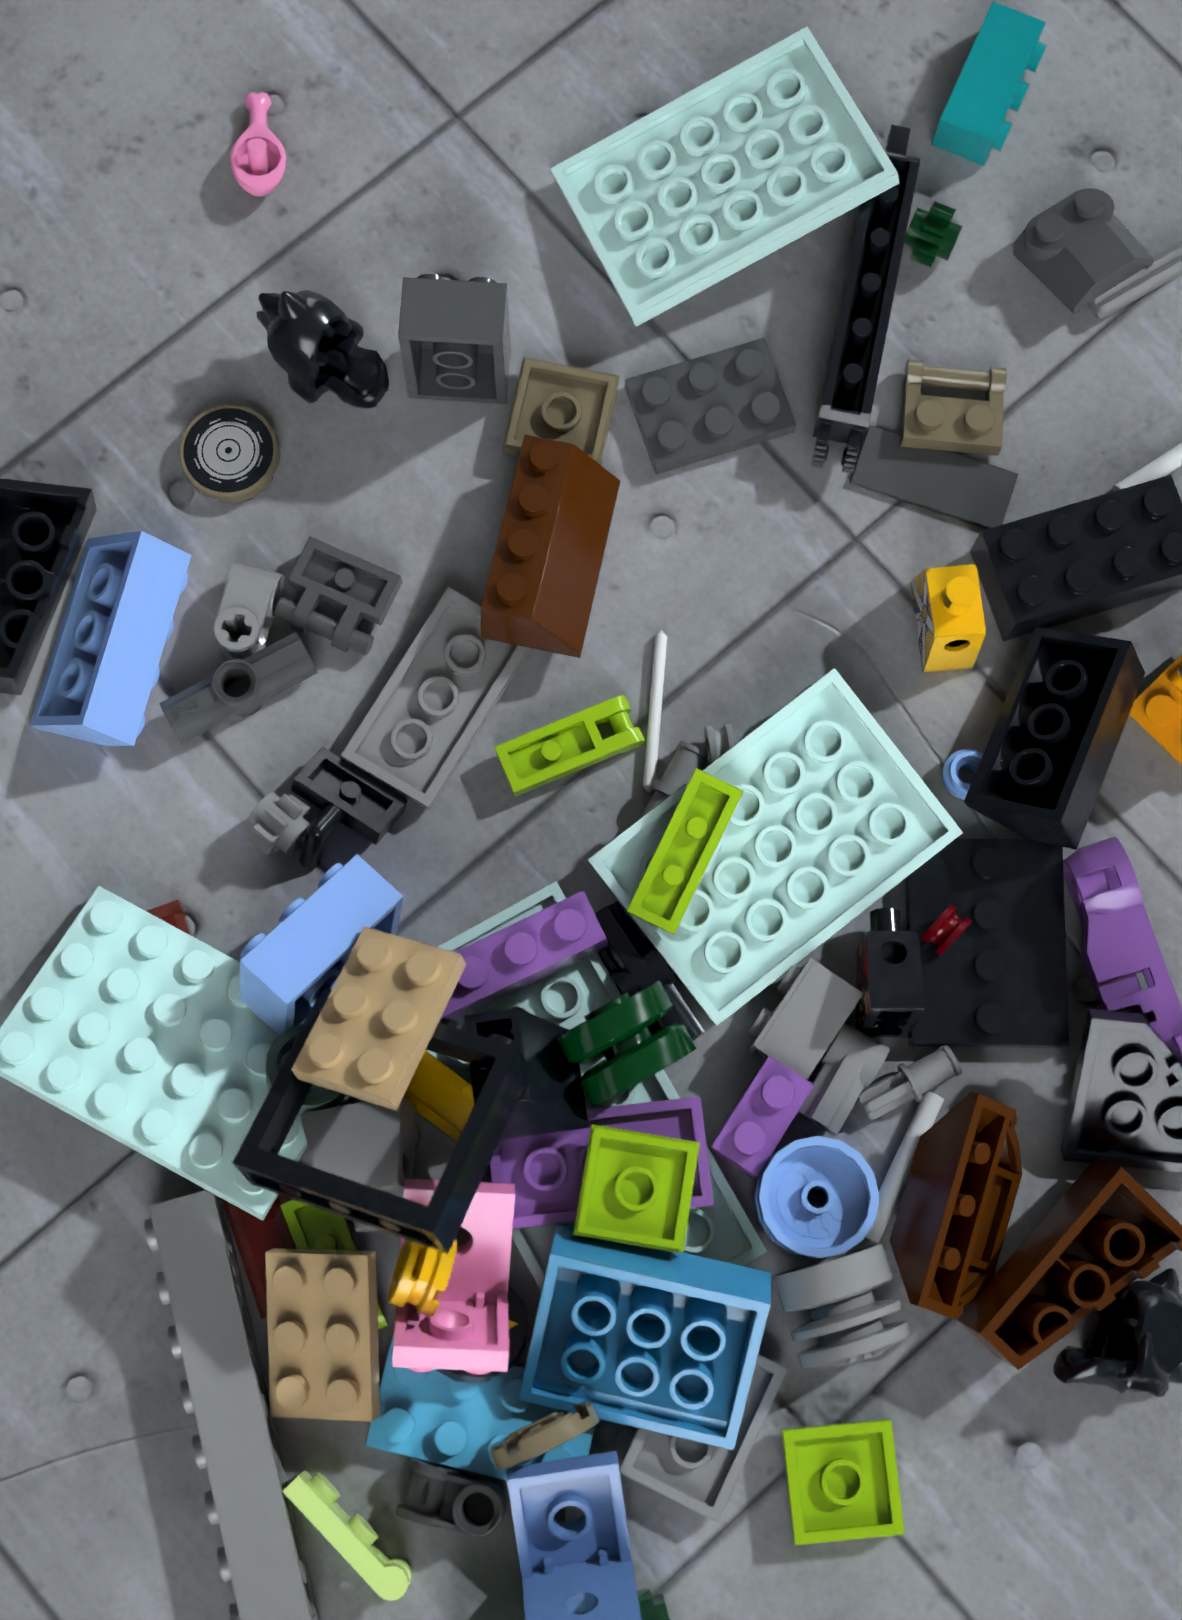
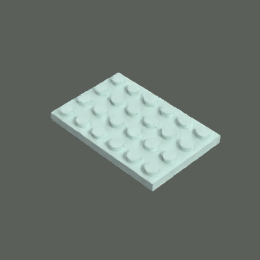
M808 27L801 29L550 168L557 185L635 327L899 184L897 170Z
M834 668L703 770L744 792L675 935L630 913L628 914L711 1021L718 1026L787 972L791 966L801 961L963 832ZM688 782L587 860L625 910L640 883Z
M98 886L1 1026L0 1076L262 1221L279 1195L251 1185L233 1164L269 1093L266 1084V1058L273 1041L278 1037L264 1021L240 1000V962ZM290 1050L282 1057L277 1067L278 1073L282 1065L284 1064ZM313 1084L308 1096L318 1095L326 1092L328 1089ZM301 1116L296 1117L278 1153L280 1156L298 1162L308 1146Z

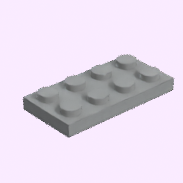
M448 587L342 752L341 758L373 779L430 811L531 648L481 638V605Z

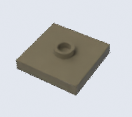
M523 357L503 443V454L519 457L524 435L526 434L574 444L598 464L602 465L620 376Z

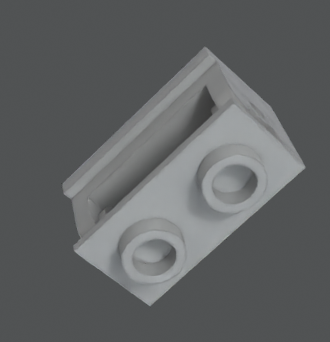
M812 958L806 962L802 969L796 965L791 966L776 989L784 996L774 1012L764 1007L747 1032V1034L755 1038L748 1051L753 1053L757 1050L759 1052L758 1056L763 1060L770 1056L806 1080L863 995V992Z

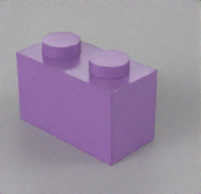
M768 1056L760 1065L710 1144V1152L750 1179L757 1177L813 1089L814 1084Z

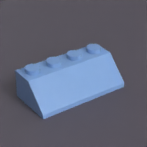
M143 531L87 539L29 726L38 730L104 746L135 745L136 738L144 728V711L151 689L159 678L160 669L158 665L163 648L174 628L173 615L179 595H181L187 585V569L191 559L190 554Z

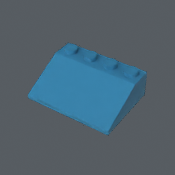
M557 1224L518 1400L572 1413H577L574 1407L576 1403L588 1400V1402H592L599 1419L734 1450L771 1305V1272L684 1252L681 1254L573 1235L574 1227Z

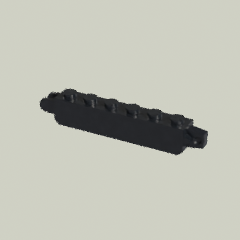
M891 125L887 138L885 153L898 172L899 184L862 203L858 207L812 436L816 437L811 466L823 467L829 452L828 441L831 440L847 444L841 459L842 472L853 474L859 446H861L868 428L920 165V158L906 156L911 128Z

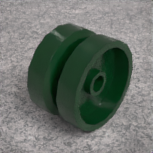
M660 981L630 997L628 993L617 997L585 1015L586 1021L556 1038L568 1061L572 1063H580L603 1052L606 1059L585 1071L580 1080L593 1106L644 1081L696 1049L683 1023L669 1024L652 1034L648 1030L647 1026L667 1015L673 1005Z

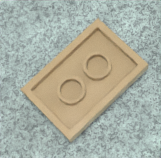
M364 926L291 1069L299 1080L397 1111L464 971L466 963L462 955Z
M273 1248L265 1252L270 1417L373 1422L380 1416L376 1251Z

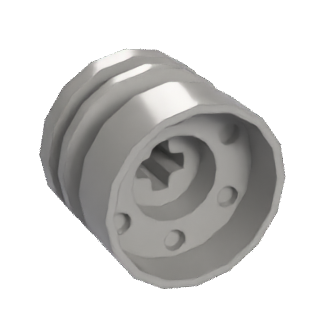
M882 1243L827 1257L773 1276L783 1310L789 1312L809 1310L812 1318L811 1321L790 1332L793 1341L818 1337L820 1344L797 1354L803 1369L817 1366L835 1368L857 1363L884 1353L885 1350L895 1343L912 1335L908 1321H898L884 1325L881 1321V1317L903 1308L901 1299L875 1301L872 1290L893 1279Z

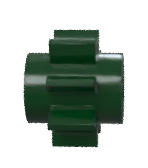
M934 201L929 212L920 208L916 209L906 232L904 242L914 247L910 257L911 260L930 268L936 257L948 261L963 227L952 222L956 209Z

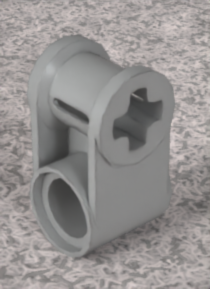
M239 563L231 565L226 577L223 598L213 629L216 640L220 644L223 657L227 661L231 659L243 660L266 647L271 627L276 617L274 615L276 605L284 595L285 576L283 574ZM242 631L248 632L249 636L241 635ZM231 638H239L238 642H232Z

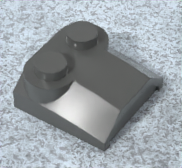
M1094 188L1078 190L1032 218L1014 242V256L1073 314L1079 312L1080 308L1142 269H1148L1153 264V258L1130 231L1114 216V202L1106 192Z

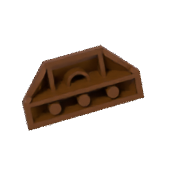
M969 1093L919 1137L889 1240L910 1304L952 1319H957L963 1313V1307L976 1298L994 1277L1022 1177L1020 1146L1014 1125L1017 1123L1016 1110L979 1093Z

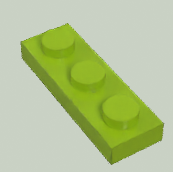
M698 768L694 769L626 912L675 935L744 792L743 790Z

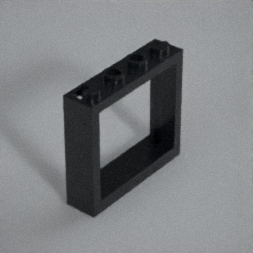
M323 987L244 1139L233 1164L251 1185L448 1254L531 1070L519 1049V1045L510 1038L496 1033H491L487 1038L471 1033L468 1028L457 1021L448 1018L440 1019L426 1050L490 1069V1072L428 1206L280 1156L278 1153L313 1085L299 1080L291 1069L332 989Z

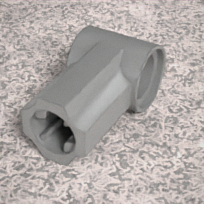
M845 1022L822 1056L820 1062L823 1065L812 1083L814 1087L797 1114L821 1130L829 1132L834 1136L837 1135L852 1111L863 1088L867 1089L876 1077L890 1048Z

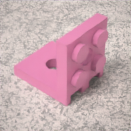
M404 1179L403 1198L428 1206L439 1180ZM480 1183L461 1225L462 1228L469 1231L472 1237L466 1244L457 1246L445 1292L442 1291L436 1299L440 1303L435 1314L430 1317L418 1313L416 1306L406 1303L403 1307L396 1306L392 1367H407L415 1372H428L434 1369L464 1370L476 1375H483L492 1371L508 1372V1284L515 1184ZM401 1238L400 1252L405 1241L404 1238Z

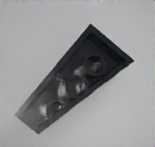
M0 478V693L22 695L97 511L93 492L90 488Z

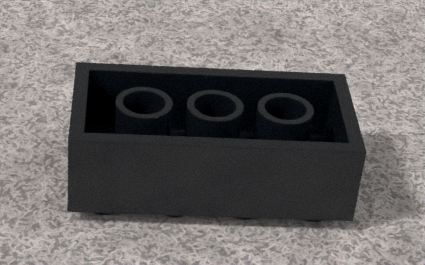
M1172 475L981 531L970 553L977 567L978 575L1003 642L1031 634L1035 626L1051 628L1182 588V501Z

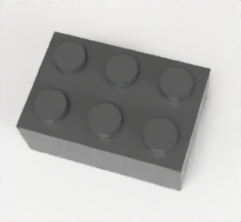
M422 274L417 278L403 277L398 337L409 398L507 404L511 351L507 283H497L493 279L486 277H474L468 281L446 280L435 274Z

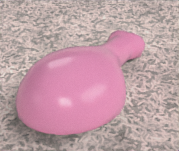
M251 92L247 94L244 102L245 107L249 111V126L233 144L230 153V164L234 178L240 187L247 193L260 197L271 193L282 181L286 169V154L280 140L268 128L267 112L272 104L270 97L264 92L258 94Z

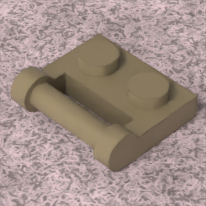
M908 359L904 373L900 447L998 456L1002 448L1006 368L990 367L989 372L923 366L922 360ZM921 385L986 391V401L921 395Z

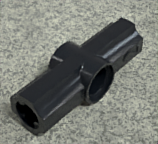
M616 901L597 911L595 915L609 944V947L597 953L609 970V976L614 981L620 994L628 993L630 997L660 981L673 1004L667 1015L647 1026L650 1033L652 1034L672 1023H683L693 1041L704 1034V1029L675 988V985H677L676 980L666 962L652 945L647 946L635 924L625 913L624 908L621 907L619 902Z

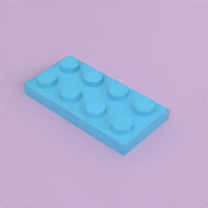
M393 1335L380 1383V1416L371 1422L365 1446L507 1480L506 1468L497 1470L491 1456L490 1449L492 1444L499 1441L500 1443L505 1442L504 1440L509 1438V1434L551 1413L556 1411L560 1413L563 1410L518 1400L525 1366L515 1364L508 1372L504 1374L502 1372L498 1376L491 1377L489 1381L478 1384L454 1381L436 1371V1369L428 1372H415L407 1367H392ZM595 1426L556 1448L510 1467L586 1456L589 1454Z

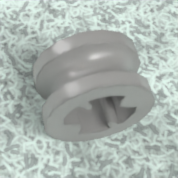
M724 723L723 728L720 730L713 729L712 725L704 727L705 749L708 755L707 761L709 766L736 744L731 723Z

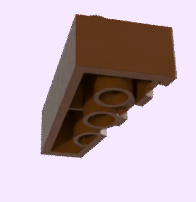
M1094 1159L960 1315L957 1321L993 1355L1015 1369L1020 1370L1075 1329L1074 1324L1095 1309L1101 1311L1116 1300L1114 1295L1137 1278L1144 1279L1160 1267L1158 1263L1175 1250L1182 1251V1225L1122 1167Z

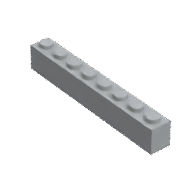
M205 1190L149 1205L151 1218L144 1221L146 1238L151 1251H159L163 1272L156 1274L157 1288L163 1305H171L175 1323L174 1326L168 1327L170 1347L175 1359H183L187 1380L180 1382L181 1397L187 1414L195 1413L199 1435H195L192 1438L194 1456L199 1469L207 1468L211 1490L205 1492L207 1515L211 1525L219 1524L224 1546L217 1548L218 1565L224 1582L232 1581L236 1603L230 1604V1619L319 1620L293 1503L282 1492L288 1486V1480L274 1419L270 1417L269 1397L224 1200Z

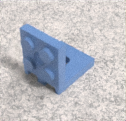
M617 1451L506 1468L522 1575L525 1620H642L632 1564ZM566 1506H575L584 1512L580 1519L571 1523L561 1522L554 1516L558 1510Z

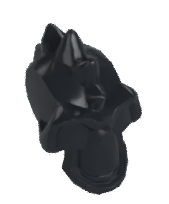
M303 290L297 293L283 291L281 294H259L258 299L262 310L257 312V319L267 330V343L271 355L282 369L288 373V383L292 391L309 403L316 402L322 394L331 391L341 401L353 407L366 409L377 407L376 405L388 391L389 378L387 368L377 351L357 346L364 335L363 327L358 322L348 318L331 300L312 291Z
M1173 1268L1164 1270L1148 1281H1133L1114 1295L1116 1300L1099 1311V1322L1088 1335L1083 1348L1068 1345L1057 1355L1053 1366L1056 1378L1065 1384L1085 1383L1103 1385L1119 1393L1128 1390L1131 1392H1145L1156 1397H1162L1169 1389V1382L1182 1383V1294L1179 1293V1281Z

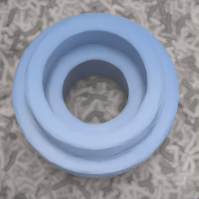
M962 749L953 753L946 760L942 769V780L946 789L953 796L965 800L971 783H964L959 778V769L969 768L975 774L983 753L973 749Z

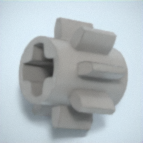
M274 792L269 793L255 806L248 817V822L254 826L252 830L255 832L249 840L267 856L273 851L278 853L279 850H282L286 855H290L305 840L307 829L310 825L307 821L308 817L305 815L310 811L311 807L294 792L289 796L283 794L281 798Z

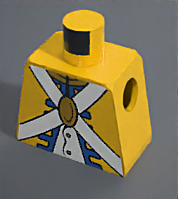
M974 564L924 569L910 582L923 673L973 668L986 635L977 567ZM955 640L959 641V646H945L949 642Z

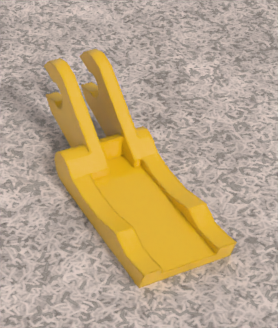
M425 1050L403 1097L415 1104L416 1111L457 1142L474 1107L472 1085Z

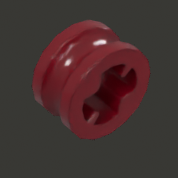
M953 904L943 912L921 937L923 942H933L936 945V953L939 956H942L972 923L968 917L965 919L959 918L956 914L957 908Z

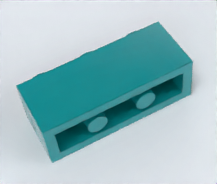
M992 2L939 120L931 145L983 166L992 148L1001 152L1012 126V123L1005 121V117L1009 109L1016 112L1019 111L1030 85L1022 81L1026 70L1036 72L1047 44L1039 42L1046 22L997 2Z

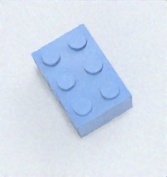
M358 854L344 866L340 863L332 866L318 883L319 889L306 901L303 898H298L292 902L282 913L279 919L281 924L267 936L264 933L256 935L248 942L240 954L242 958L240 960V1000L278 1036L288 1028L305 1023L323 987L333 989L364 926L397 936L404 896Z

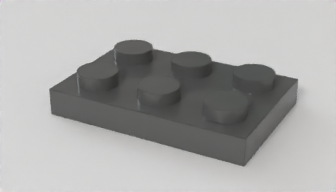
M765 338L625 379V390L655 475L795 432L796 422Z

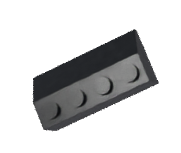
M1035 626L964 800L965 804L1028 840L1077 850L1145 675L1132 642Z

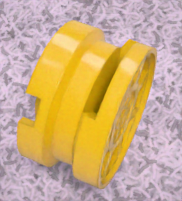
M405 1239L393 1272L387 1302L400 1307L409 1303L416 1306L418 1313L432 1317L440 1303L436 1299L442 1291L445 1292L456 1256L457 1240H454L449 1253L446 1254Z

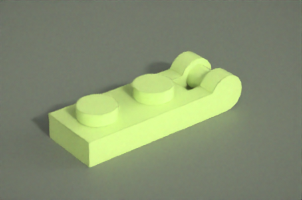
M306 1470L301 1472L282 1492L381 1598L388 1601L401 1598L412 1578L409 1564L400 1558L388 1559L374 1544L379 1538L375 1530L358 1513H355L350 1518L336 1503L340 1494L327 1478L319 1472L313 1477Z

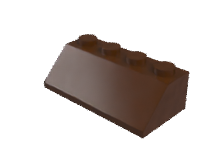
M524 435L481 606V638L581 658L620 480L574 444Z

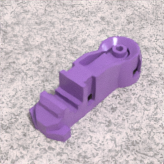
M1111 837L1081 847L1063 860V868L1071 897L1083 923L1081 959L1090 984L1095 991L1100 1005L1099 1008L1100 1010L1108 1011L1133 1008L1135 1013L1145 1014L1151 1026L1182 1063V1007L1143 905L1138 881L1128 855L1117 837ZM1140 972L1143 973L1148 987L1142 990L1136 975Z

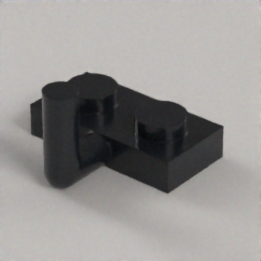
M322 746L294 777L291 791L322 810L307 829L300 855V863L308 869L319 866L326 839L340 822L377 845L404 813L407 800Z

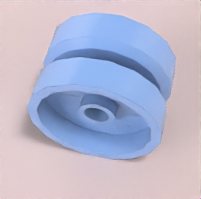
M814 1136L795 1140L769 1157L756 1177L752 1201L757 1222L772 1243L792 1255L807 1258H825L844 1254L864 1240L876 1220L880 1196L875 1174L861 1153L841 1140ZM811 1188L812 1190H823L826 1200L819 1202L821 1208H815L809 1204L807 1194Z

